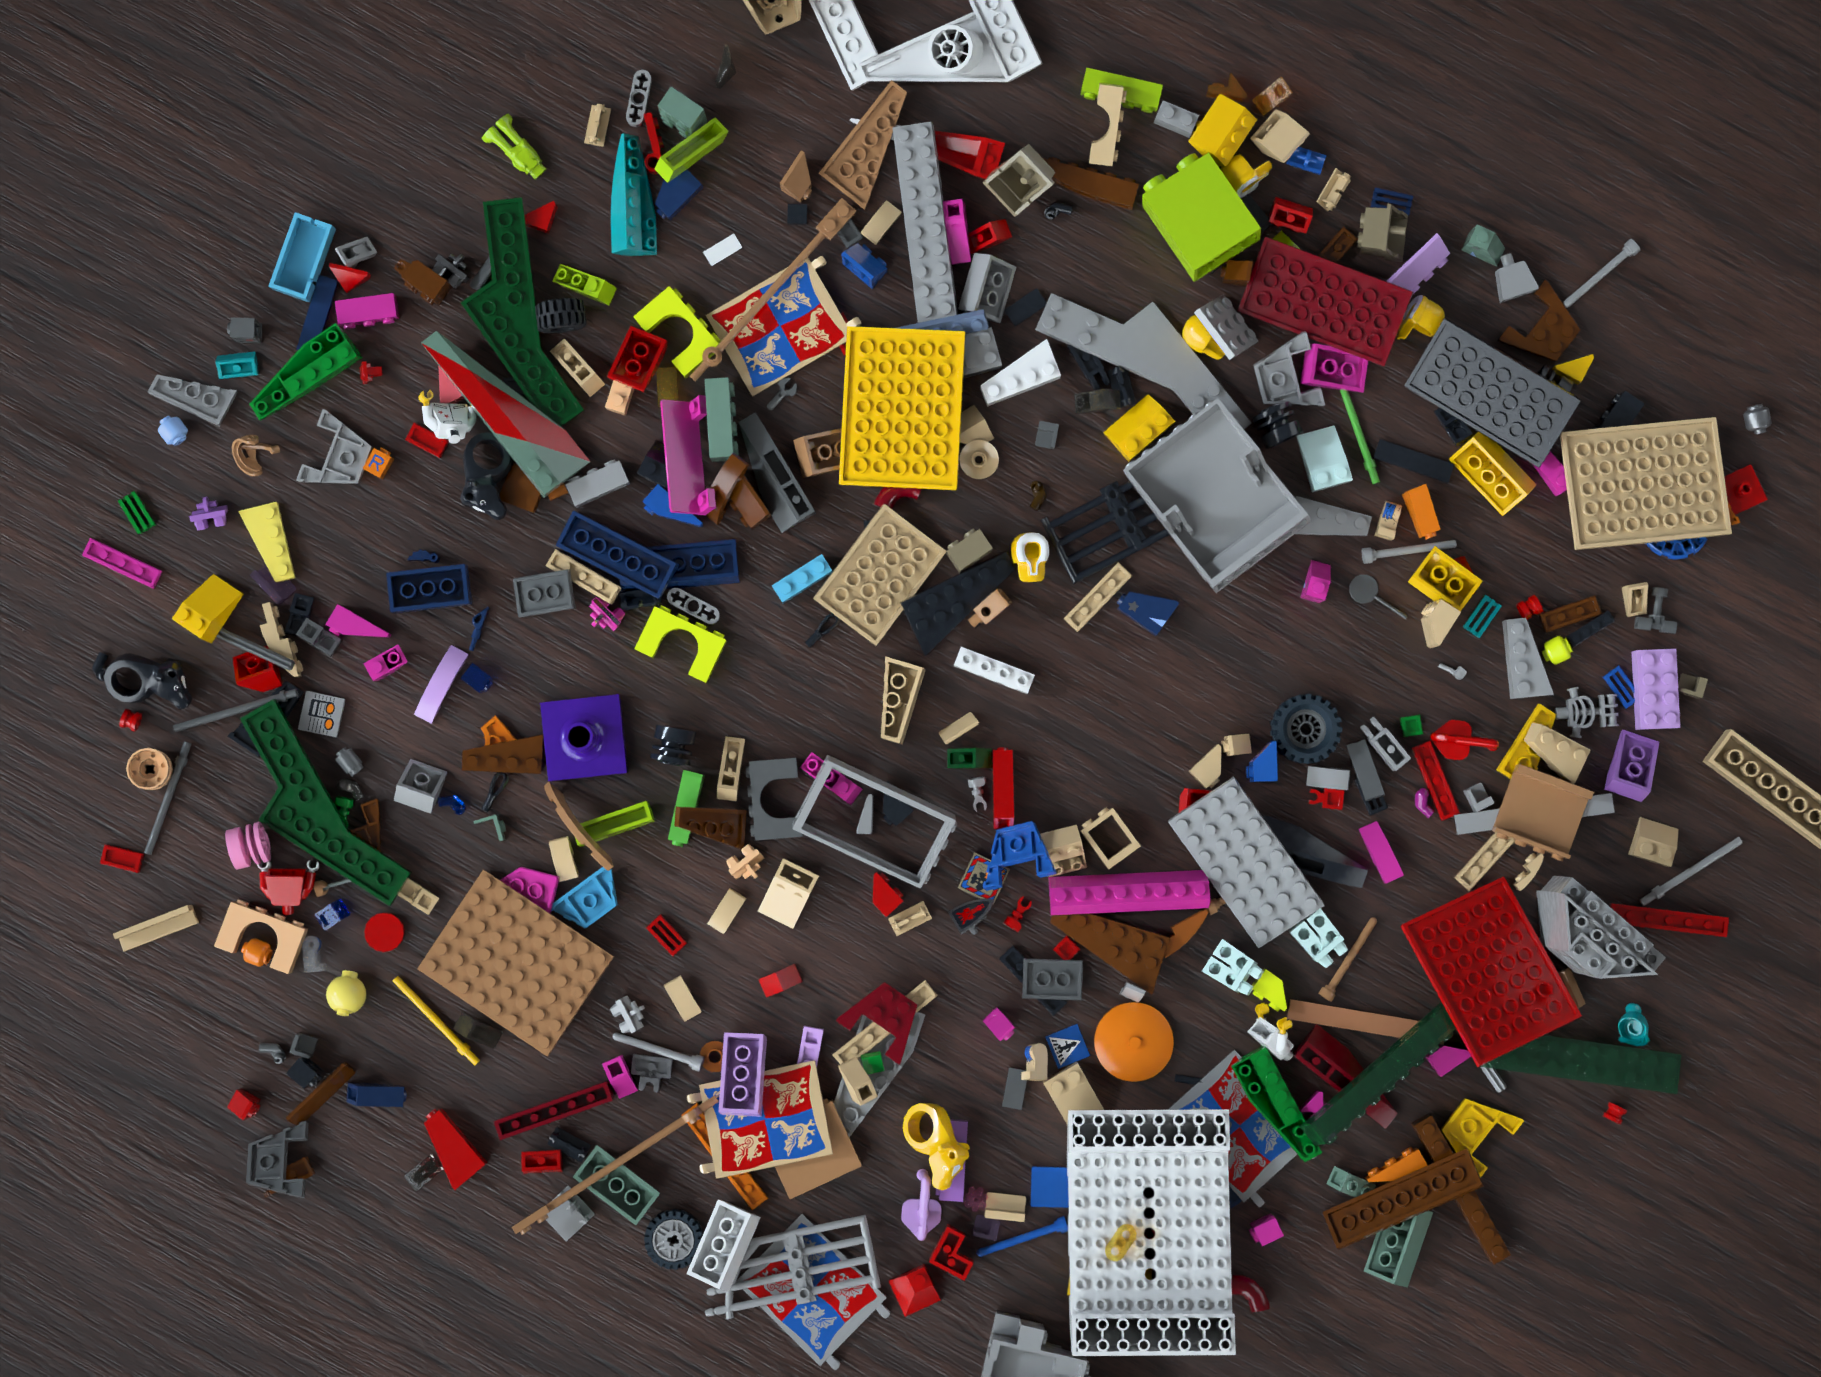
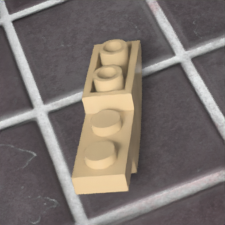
M271 602L262 604L267 623L260 625L267 646L271 651L295 662L293 669L285 670L294 677H302L303 667L301 661H297L295 654L298 653L297 645L290 638L283 639L282 637L285 636L282 624L279 625L277 617H280L278 607L274 606Z

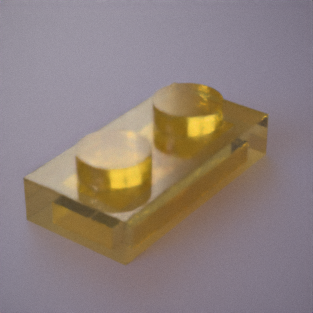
M676 367L657 369L658 408H661L660 401L663 399L678 401Z

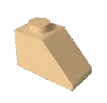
M1216 744L1189 770L1190 774L1204 788L1208 786L1212 788L1220 781L1218 779L1221 775V746L1219 744Z

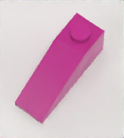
M1551 451L1540 468L1532 464L1555 497L1567 490L1564 466Z
M337 604L326 623L330 627L329 631L337 636L343 634L390 638L392 635Z

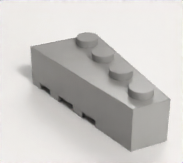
M1519 618L1502 621L1510 699L1554 695L1527 619Z

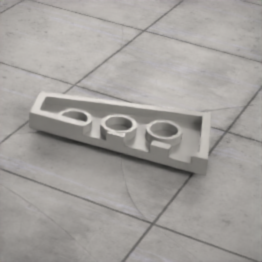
M1298 496L1295 497L1311 519L1310 523L1295 534L1367 536L1372 516Z

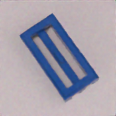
M1618 665L1604 675L1603 679L1614 694H1617V698L1627 709L1635 703V698L1631 697L1615 673L1618 671L1633 693H1635L1632 682ZM1610 676H1612L1614 681L1617 683V685L1623 691L1625 696L1628 698V703L1623 698L1618 689L1615 687V685L1612 683V681L1609 678Z

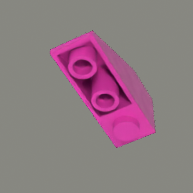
M962 199L943 201L951 263L953 265L971 262L966 205Z
M811 752L800 768L815 779L824 761ZM831 769L824 783L825 787L850 805H852L863 790L834 769Z
M998 1007L983 1019V1022L999 1041L1003 1039L1007 1041L1014 1034L1013 1029L1015 1027L1013 1023Z

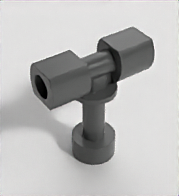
M1652 587L1651 595L1655 596L1653 615H1649V618L1636 617L1634 629L1646 631L1656 629L1661 633L1676 634L1677 622L1666 621L1665 616H1661L1663 597L1668 596V589Z

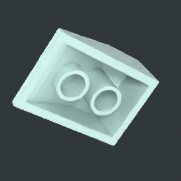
M1335 426L1296 436L1312 492L1349 483L1353 480Z

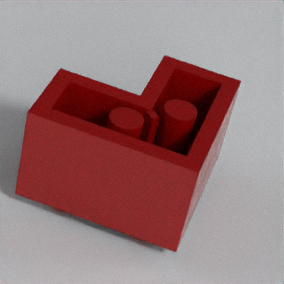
M947 1224L929 1258V1262L965 1281L974 1261L957 1252L965 1238V1233Z

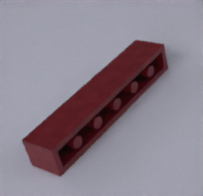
M609 1080L501 1117L493 1122L499 1139L502 1140L613 1101L615 1098Z

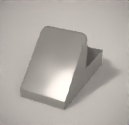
M368 237L335 248L344 265L355 269L359 262L375 257L377 254Z

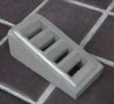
M868 794L856 834L873 833L874 796L872 794Z

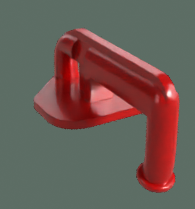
M1449 720L1430 736V739L1442 755L1447 759L1453 760L1465 759L1469 754L1470 746L1486 747L1490 751L1497 750L1499 742L1496 739L1471 736V726L1467 722L1459 720Z

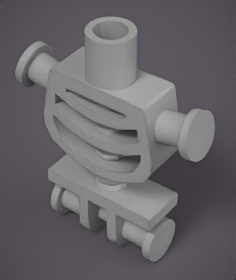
M1578 687L1569 688L1567 691H1569L1571 699L1566 700V707L1555 708V719H1567L1568 727H1573L1570 737L1582 738L1580 736L1581 728L1590 727L1595 715H1599L1600 727H1606V717L1609 718L1607 727L1619 726L1616 717L1619 716V713H1614V707H1618V704L1615 703V696L1617 694L1605 695L1608 705H1605L1604 695H1598L1599 708H1594V704L1589 697L1578 696ZM1582 700L1586 701V703L1588 704L1589 708H1586V707H1585V704H1584V702H1583ZM1605 708H1610V713L1605 714ZM1586 716H1589L1588 722L1584 724Z

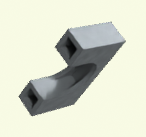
M797 758L750 761L749 766H746V777L750 778L751 785L747 786L748 797H752V805H749V815L754 819V825H750L751 837H755V841L803 837L802 833L792 829L795 817L774 818L765 812L761 804V794L768 783L777 779L798 778Z

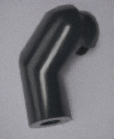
M1054 202L1045 209V217L1052 220L1060 213L1071 215L1073 205Z
M99 652L92 666L93 672L99 681H104V675L107 670L104 664L108 655Z

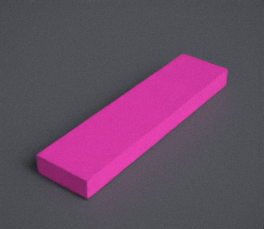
M93 538L89 539L82 556L153 589H155L163 572Z

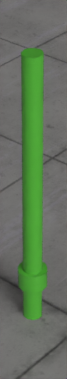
M1340 390L1365 461L1363 463L1365 470H1368L1372 484L1379 483L1380 480L1375 469L1377 465L1371 457L1349 391Z

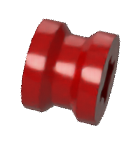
M126 708L121 716L119 726L122 728L128 727L131 731L136 732L142 720V713H133L130 709Z
M1609 1102L1608 1110L1604 1112L1603 1117L1621 1125L1622 1117L1627 1113V1110Z

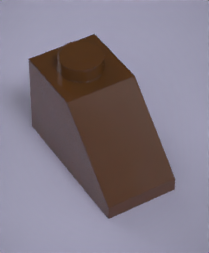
M1228 260L1226 266L1222 265L1220 277H1223L1222 283L1246 287L1250 280L1253 261Z

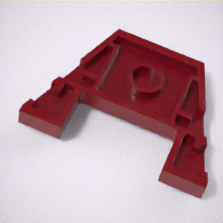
M884 982L839 1016L836 1022L850 1031L862 1014L896 1037L885 1055L900 1065L918 1004Z

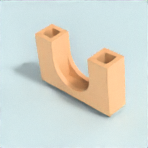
M240 899L237 902H231L214 947L230 953H236L245 930L255 922H263L274 929L278 938L277 949L270 968L286 974L292 973L308 928L304 927V923L293 920V922L286 921V917L281 914L275 913L274 916L267 913V909L256 906L254 909L248 906V902Z

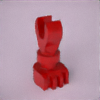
M1024 896L1018 900L1017 909L1011 913L1012 917L1007 916L1004 921L1005 925L1016 932H1019L1022 927L1020 922H1018L1019 919L1022 920V914L1032 905V901L1029 902L1027 907L1021 905Z

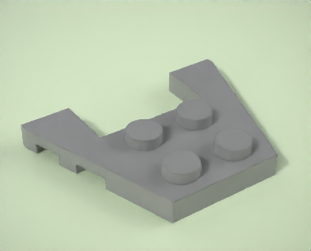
M1306 331L1300 333L1253 365L1264 404L1290 401L1291 404L1325 405L1320 387L1300 392L1291 355L1311 350Z
M323 409L317 426L336 434L322 471L302 464L296 481L306 483L359 484L364 472L363 466L369 458L373 447L327 410Z

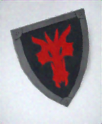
M994 899L969 901L948 912L960 934L968 930L973 935L979 932L976 925L987 917L986 915L990 911Z

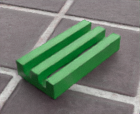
M136 491L118 500L138 535L156 525ZM132 498L136 500L143 514L147 518L149 522L148 525H146L137 508L133 504L131 500ZM125 502H128L143 528L140 529Z

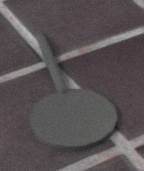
M1359 575L1351 581L1349 593L1356 602L1366 604L1376 599L1404 619H1407V615L1377 596L1378 584L1373 577Z

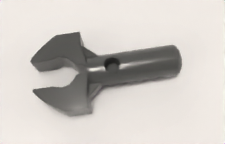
M791 378L779 381L780 391L767 404L769 410H773L785 396L793 398L796 394V383L792 389L784 391L785 385L789 383Z

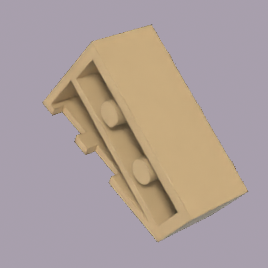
M1533 722L1524 738V741L1548 764V767L1561 780L1575 784L1591 751L1590 749L1542 724Z

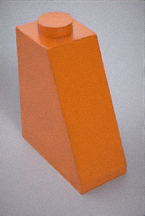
M1421 485L1402 494L1418 537H1425L1427 540L1437 536L1436 532L1441 529L1427 485Z

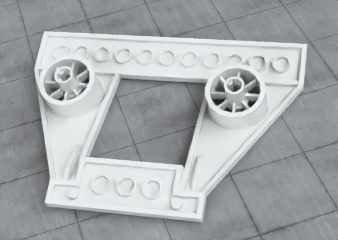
M809 0L848 85L853 91L870 81L1011 82L1043 64L1013 0H969L974 12L879 55L853 0ZM961 32L967 38L962 43L958 41ZM956 33L954 40H951L949 35ZM966 44L969 45L968 53L964 52L963 48ZM962 54L967 55L965 61L961 63L960 57L962 56ZM944 56L948 57L946 66L941 61V58ZM952 59L956 60L959 66L950 68Z

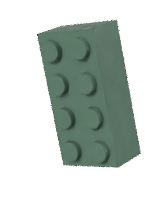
M728 377L705 379L709 456L712 462L727 461L733 453L739 455L738 443L734 441V436H737V424L733 422V416H736V405L731 397H735V388L733 382H730Z

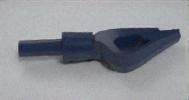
M486 607L472 618V624L475 629L471 635L470 651H474L477 639H480L489 607ZM479 615H481L482 618L479 621V623H477L475 620Z

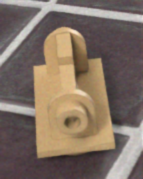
M602 104L592 105L584 143L604 147L611 108H606Z
M1335 168L1316 202L1326 211H1332L1333 208H1336L1342 196L1339 192L1345 191L1351 182V176L1347 173L1343 174Z
M924 901L888 918L896 936L932 919Z

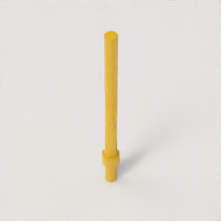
M399 976L393 980L400 990L458 1048L457 1051L462 1056L465 1055L474 1066L480 1062V1059L470 1050L471 1047L466 1042L463 1043Z

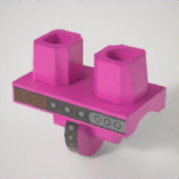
M597 597L592 600L589 606L593 610L590 616L594 619L591 625L596 627L599 624L603 629L608 625L613 631L619 627L625 613L620 608L611 612L607 608L610 604Z

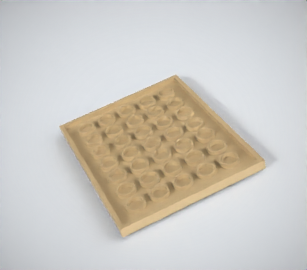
M1716 417L1568 431L1560 434L1575 550L1732 534Z

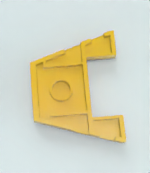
M1464 1098L1440 1130L1456 1153L1466 1148L1469 1150L1481 1178L1488 1167L1472 1156L1473 1152L1496 1123L1514 1135L1524 1120Z

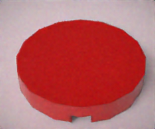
M379 913L369 919L364 933L370 947L376 951L387 952L394 950L401 944L405 931L404 925L397 916L390 913Z

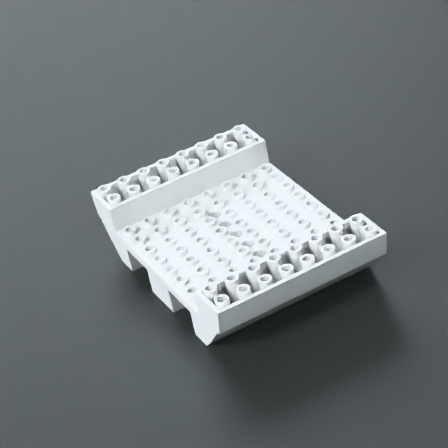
M1068 1110L1069 1319L1072 1356L1236 1355L1235 1314H1232L1228 1172V1151L1230 1150L1229 1110ZM1147 1187L1154 1190V1197L1151 1199H1147L1143 1195V1190ZM1145 1208H1152L1154 1210L1155 1216L1152 1219L1145 1218L1143 1214ZM1146 1228H1152L1155 1231L1153 1239H1147L1144 1236ZM1147 1248L1154 1249L1156 1253L1154 1259L1149 1260L1145 1257L1144 1252ZM1149 1268L1154 1269L1156 1272V1277L1153 1280H1148L1145 1277V1271Z

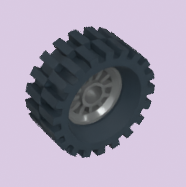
M1312 694L1298 695L1283 702L1278 710H1275L1274 718L1270 723V726H1272L1270 736L1273 737V741H1276L1278 752L1284 755L1286 759L1300 764L1316 763L1329 757V754L1336 750V745L1341 740L1339 737L1340 733H1342V727H1340V722L1342 721L1336 713L1338 712L1336 708L1332 707L1328 700H1323L1322 697L1313 696ZM1318 722L1319 726L1314 727L1313 725ZM1303 724L1310 726L1308 735L1302 734L1300 730ZM1291 726L1297 727V729L1291 730ZM1320 728L1319 733L1314 731V729ZM1292 732H1297L1298 734L1293 737Z

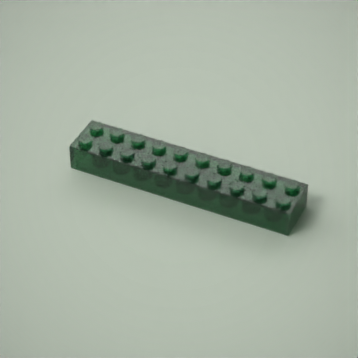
M1442 1002L1435 1006L1300 1126L1314 1145H1330L1338 1138L1336 1135L1341 1130L1344 1132L1352 1126V1120L1361 1118L1367 1112L1366 1108L1369 1105L1374 1106L1377 1104L1384 1092L1388 1093L1396 1087L1394 1084L1396 1081L1405 1079L1410 1074L1409 1070L1413 1066L1418 1067L1425 1061L1423 1057L1428 1053L1430 1055L1439 1048L1438 1044L1441 1041L1446 1042L1454 1035L1452 1032L1456 1027Z
M1543 1035L1480 1067L1677 1094L1682 1055Z

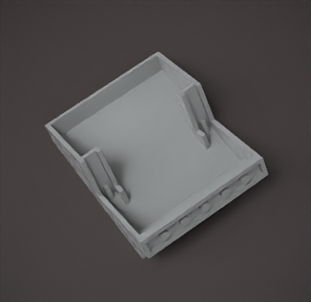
M1218 398L1215 401L1208 402L1203 410L1191 415L1186 423L1178 425L1169 436L1161 438L1157 445L1145 450L1140 458L1129 462L1123 470L1126 477L1215 593L1219 592L1311 522L1307 512L1267 465L1259 447Z

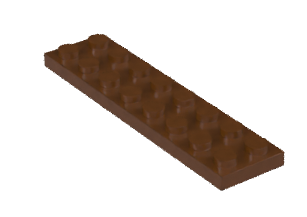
M1466 1148L1324 1211L1323 1215L1335 1245L1340 1250L1479 1189L1484 1185L1471 1154Z

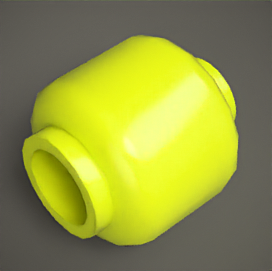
M1557 636L1544 643L1545 650L1542 651V654L1547 662L1551 661L1554 665L1570 659L1573 650L1567 638L1563 639V637Z

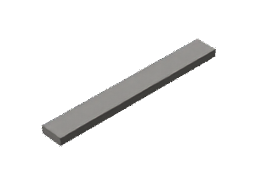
M1612 793L1593 795L1592 799L1588 800L1582 817L1615 813ZM1499 809L1454 815L1457 835L1492 830Z

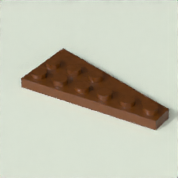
M1093 914L1052 915L1051 924L1153 995L1169 937Z

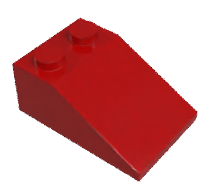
M630 326L607 378L644 392L666 353L667 340Z

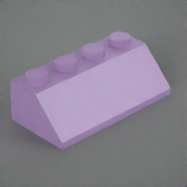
M1436 233L1387 282L1411 290L1414 294L1420 288L1418 284L1422 280L1427 282L1434 275L1432 271L1437 266L1441 268L1449 261L1446 257L1450 252L1441 237Z

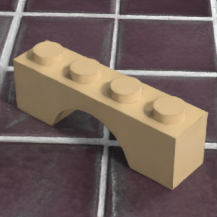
M1099 83L1097 104L1108 113L1110 125L1102 138L1091 142L1089 163L1113 166V161L1117 162L1118 150H1115V144L1120 142L1121 130H1118V123L1123 121L1124 111L1120 110L1121 102L1125 103L1127 92L1123 91L1122 85Z

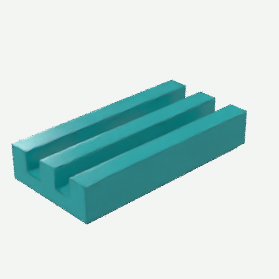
M1484 595L1463 625V628L1477 638H1480L1502 605L1496 603L1489 596ZM1487 601L1489 603L1473 627H1469L1472 620ZM1494 606V610L1491 612V614L1484 622L1480 630L1476 632L1475 630L1477 629L1483 618L1486 616L1490 608Z

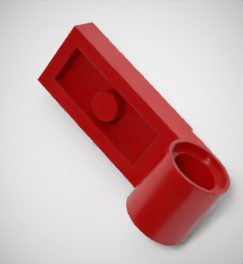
M650 112L644 114L653 153L646 156L645 166L649 173L659 174L655 168L649 167V163L652 160H659L662 154L661 148H664L662 137L657 136L656 129H660L657 117L653 118Z

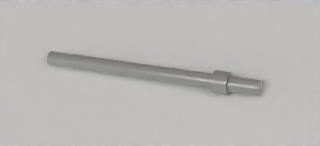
M1737 837L1665 884L1651 889L1652 892L1639 899L1642 906H1645L1654 899H1660L1665 895V892L1743 844L1741 838Z

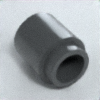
M344 747L336 754L338 758L335 760L345 773L350 774L351 777L364 768L361 764V759L352 748L347 750Z

